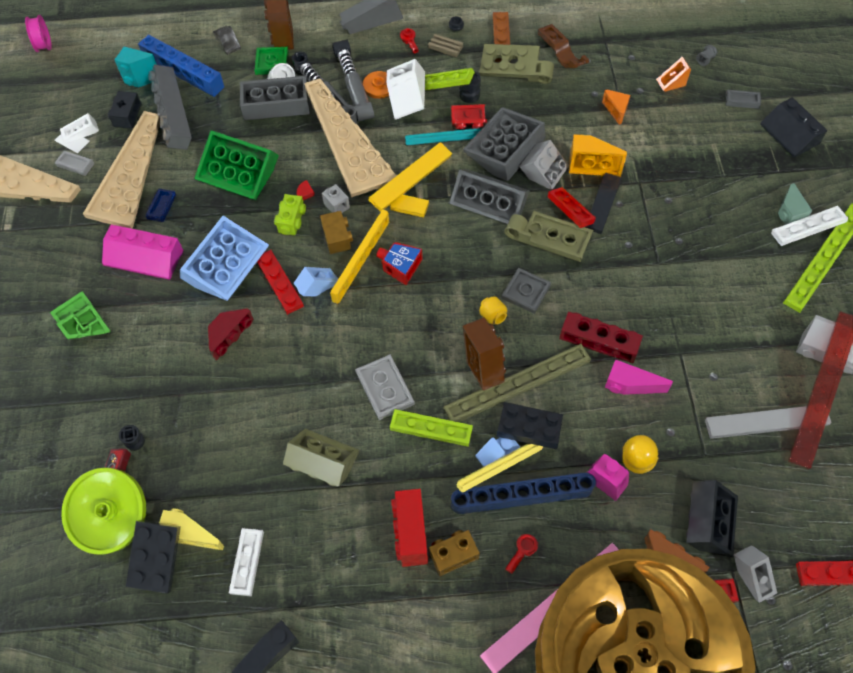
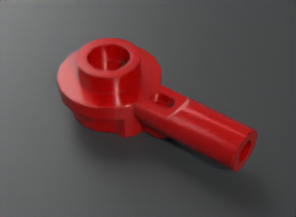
M406 28L401 31L400 38L404 43L409 44L414 54L418 53L419 49L414 41L415 31Z
M524 534L518 538V551L505 568L509 573L512 574L524 556H531L537 551L538 542L534 536Z

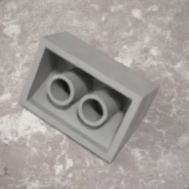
M816 315L802 333L796 352L804 357L815 359L824 365L835 367L844 373L853 375V329Z

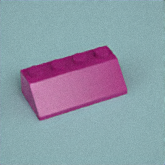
M111 224L103 239L102 264L103 266L170 280L183 253V248L178 238Z

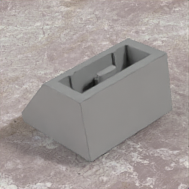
M548 140L536 143L519 167L529 180L551 190L569 165L552 141Z

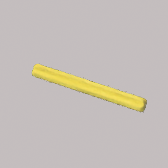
M528 443L458 480L457 487L461 492H465L539 452L543 446Z

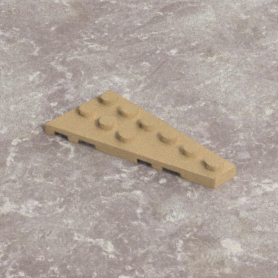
M0 155V197L19 199L31 197L34 200L45 198L51 201L72 202L81 191L80 187L76 184Z

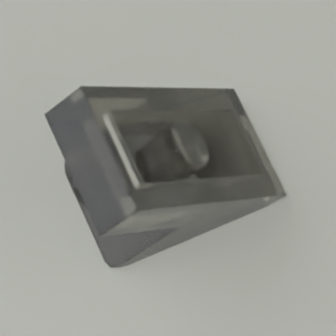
M226 25L213 31L214 37L227 55L241 49L231 26Z

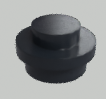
M455 16L450 19L449 28L451 30L460 31L463 29L464 22L461 17Z

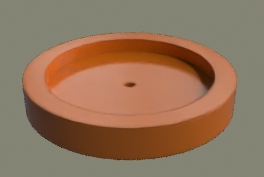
M372 72L364 78L363 86L368 96L376 99L389 96L386 83L387 72Z

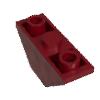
M249 309L221 312L209 324V350L216 361L227 352V349L233 342L239 339L240 334L251 326L254 319Z

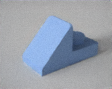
M493 437L476 454V458L485 467L517 450L520 446L515 440L501 437L495 440Z

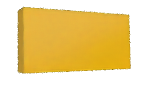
M402 195L391 204L390 209L424 218L429 206V200Z

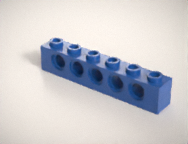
M147 35L138 43L140 51L153 54L157 65L173 67L175 76L215 97L224 88L221 73L151 35Z

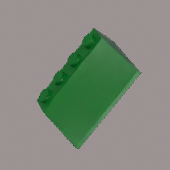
M211 130L194 179L256 200L273 173L279 155L272 150Z

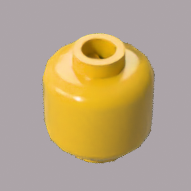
M487 297L482 300L479 312L489 324H500L506 319L507 307L499 298Z

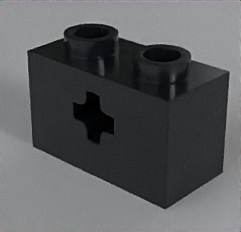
M117 92L116 97L113 99L111 110L108 112V118L114 127L133 129L142 105L137 92Z

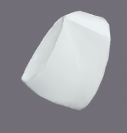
M279 63L271 69L267 79L295 77V71L290 65Z

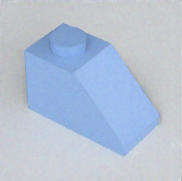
M304 267L295 280L294 285L302 296H318L333 287L338 278L330 268Z

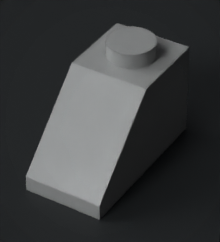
M752 545L734 554L738 573L757 602L760 603L777 594L767 555Z

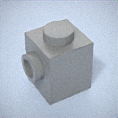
M336 184L322 192L324 205L332 213L337 211L343 213L350 208L348 196Z

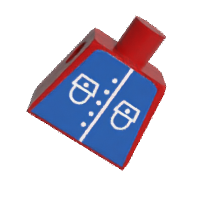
M397 242L393 243L389 250L380 247L376 255L377 258L383 260V271L406 286L423 260L422 249Z

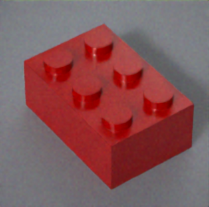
M421 489L395 491V499H391L393 517L397 518V520H393L395 539H399V541H395L397 561L401 560L402 567L428 564Z

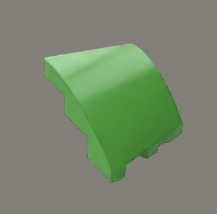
M83 291L50 312L56 320L57 326L68 340L111 332Z

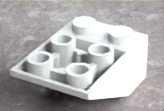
M413 59L387 70L386 83L394 118L399 119L424 109L425 71L417 60Z

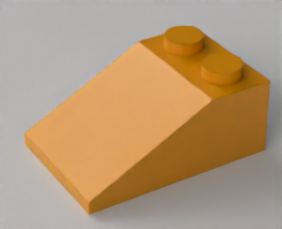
M574 134L569 157V173L601 176L609 173L621 177L627 151L590 135Z

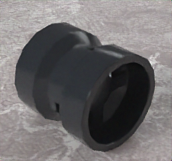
M124 426L119 432V439L128 450L136 451L143 447L145 437L136 426Z

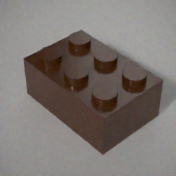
M264 0L265 9H267L264 10L265 19L269 21L267 23L268 32L272 34L270 35L271 45H274V47H288V50L294 49L293 25L288 0Z
M485 317L463 325L467 364L483 391L504 383V374L506 373L503 365L505 356L502 351L504 343L500 337L497 338L493 325L488 324Z

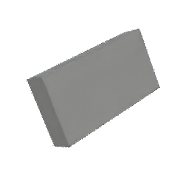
M64 150L55 161L57 167L86 176L94 162L91 159Z

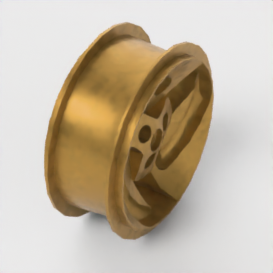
M620 549L596 556L577 568L558 588L540 625L535 648L536 673H587L594 661L598 673H617L614 669V663L617 661L623 662L626 665V673H658L657 667L666 668L668 673H755V661L750 635L739 610L722 587L700 568L675 555L651 549ZM617 581H633L645 591L654 611L645 608L626 610L621 588ZM605 605L614 611L615 621L612 624H602L597 620L595 614L599 606ZM636 628H644L648 633L647 639L641 638L637 634ZM687 640H695L701 645L703 649L701 659H692L686 654L684 647ZM641 652L644 653V658L647 659L644 662H641V657L638 656Z

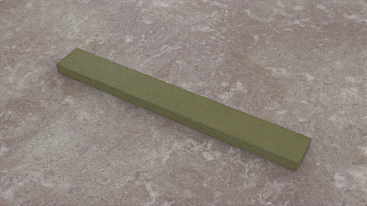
M579 344L504 378V383L484 391L480 389L443 406V409L450 421L461 422L591 361V358L582 344Z

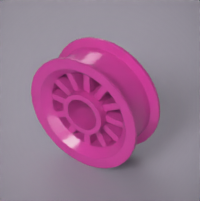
M41 15L32 19L26 17V30L34 50L37 53L41 49L47 48L51 50V38Z

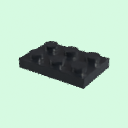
M504 402L497 437L557 449L563 414Z
M143 520L136 521L126 587L167 594L171 592L181 526Z

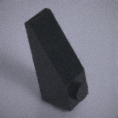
M281 620L258 641L232 673H266L299 643V640Z

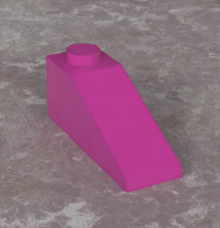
M615 360L605 388L613 393L623 395L668 393L673 381Z

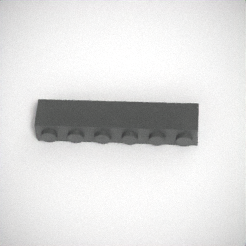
M154 64L152 71L149 72V81L152 83L151 90L154 92V102L158 107L157 115L160 116L163 139L166 141L168 148L187 150L192 137L173 67Z

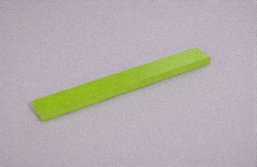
M853 203L844 213L848 217L847 222L837 225L783 304L799 313L802 311L853 235Z

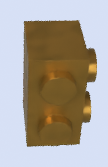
M341 211L320 215L330 254L350 250V242L353 241L351 231L346 229L349 227L347 217H343Z
M459 530L453 533L451 538L436 540L429 547L430 556L439 576L478 560L480 555L469 530L464 532Z

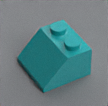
M123 47L115 58V63L125 84L142 87L151 83L149 81V72L152 71L154 64L157 65L153 54Z

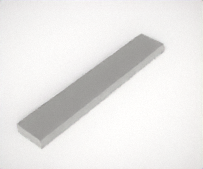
M825 404L707 417L705 423L710 439L828 426L831 424V420Z

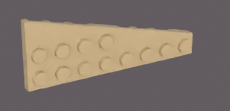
M316 79L304 83L350 196L354 197L381 188L395 178L397 175L392 171L391 166L384 161L379 151H376L367 136L352 121L350 115L344 111L339 101H336L332 96L331 91L323 81Z
M143 112L83 212L85 218L133 229L160 125V116L156 113Z

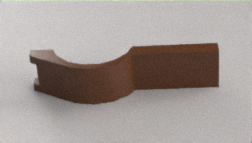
M552 24L538 29V35L554 49L555 55L562 66L565 68H577L580 65L589 63V59L585 55L581 56V59H577L574 56L568 39Z

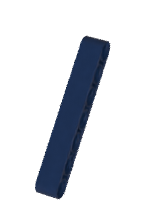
M578 473L473 487L465 492L456 490L451 496V508L457 514H466L585 498L592 494L596 480L592 474ZM586 482L590 488H583L580 483ZM566 485L569 490L563 491L559 486ZM544 487L549 493L542 494L538 489ZM524 490L528 493V496L522 497L518 494V491ZM504 493L507 495V498L504 500L499 499L497 494ZM484 496L487 500L485 502H478L476 497ZM459 498H462L466 501V503L464 505H458L455 503V501Z

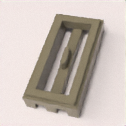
M434 34L431 42L428 43V48L457 57L463 48V43Z

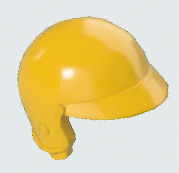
M637 435L628 439L623 447V462L626 468L633 473L643 474L655 467L658 460V448L655 442L645 435Z

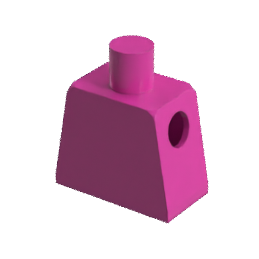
M603 454L587 471V473L594 476L596 480L595 486L615 501L628 486L629 471L606 454Z

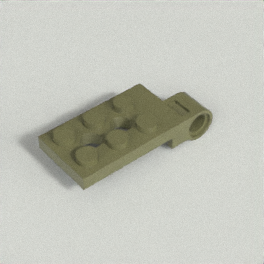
M484 44L479 73L480 76L528 78V81L548 84L552 82L554 64L550 61L539 60L540 46ZM497 58L502 59L500 63L494 62V60ZM518 59L515 64L510 63V60Z
M533 211L529 222L521 215H512L504 232L506 236L516 241L581 262L593 230L585 227L580 228L576 224ZM554 232L557 234V236L551 237L548 235V233ZM572 238L574 242L568 243L565 239Z

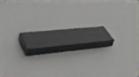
M609 173L604 174L590 212L596 218L595 222L585 226V228L602 234L622 177Z

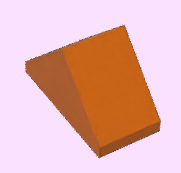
M681 57L656 80L664 92L684 87L687 84L691 68L686 60Z
M605 90L602 103L620 125L626 113L630 95Z

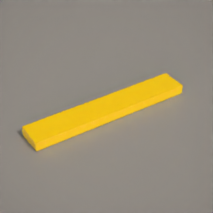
M441 142L371 195L369 201L381 212L382 209H386L449 159L452 153Z
M382 209L330 292L332 302L340 303L388 226V211Z

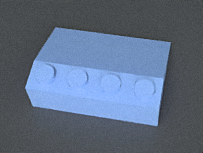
M222 216L182 266L180 278L199 290L228 301L269 247V244L225 216Z

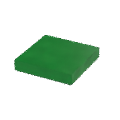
M288 47L256 48L255 75H267L275 65L279 63L288 64Z

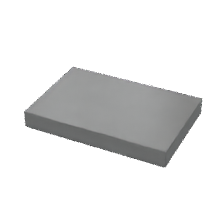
M391 354L355 369L378 420L393 415L394 409L402 411L415 405Z

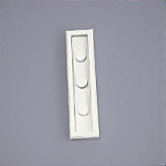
M838 206L772 229L771 234L780 246L846 223L848 217Z

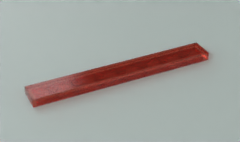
M841 311L838 313L788 462L811 469L853 343V315Z

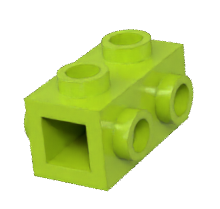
M285 194L283 201H280L279 214L274 219L278 233L296 235L297 229H300L301 217L306 211V205L303 203L302 196Z

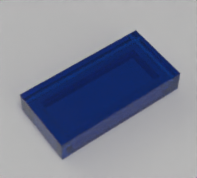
M159 188L145 215L146 218L164 222L176 197L175 191Z

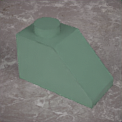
M794 183L790 185L778 212L780 219L785 225L808 217L812 212V209Z

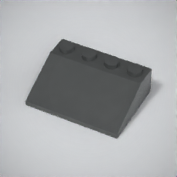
M502 107L468 143L463 151L492 175L508 181L520 168L519 166L536 143H540L546 138L545 124L542 121Z

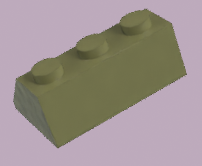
M304 429L288 442L283 465L290 467L294 471L306 473L311 478H318L329 485L339 487L347 479L359 454V449Z

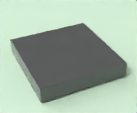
M518 268L504 290L501 299L535 314L551 287V282Z

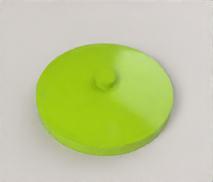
M98 468L81 475L68 489L62 504V523L68 538L79 549L91 554L114 553L128 546L133 541L136 521H145L146 500L142 488L131 475L114 468Z

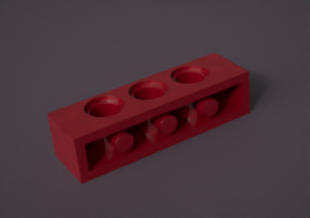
M568 311L559 339L575 345L582 344L584 348L633 364L643 335L635 331L621 329L616 325L603 323L598 319H591L579 313Z

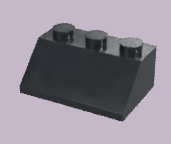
M793 97L780 103L760 123L793 157L819 145L827 132V129Z
M717 480L693 482L691 507L688 514L689 526L686 533L687 543L699 551L733 557L738 496Z

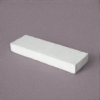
M242 528L229 589L230 594L252 596L264 535L263 530Z

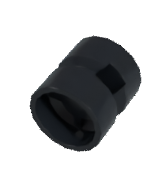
M477 72L474 73L470 84L460 85L459 96L466 103L476 102L480 98L481 77Z

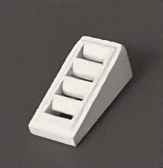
M87 113L61 128L60 131L64 142L67 143L97 133L99 128L95 119Z

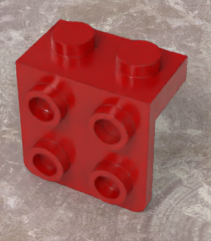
M485 104L451 106L452 127H455L456 130L465 129L466 126H472V129L482 128L486 125Z

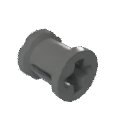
M706 45L703 52L696 56L698 64L701 66L708 65L710 59L716 56L717 49L712 45Z

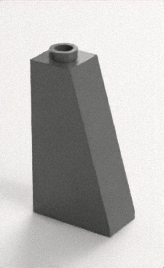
M363 0L340 13L342 18L340 23L344 30H348L349 34L403 19L396 0Z

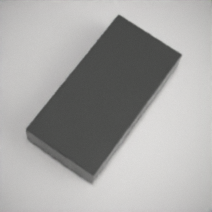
M727 90L725 93L726 106L759 109L761 106L760 92Z

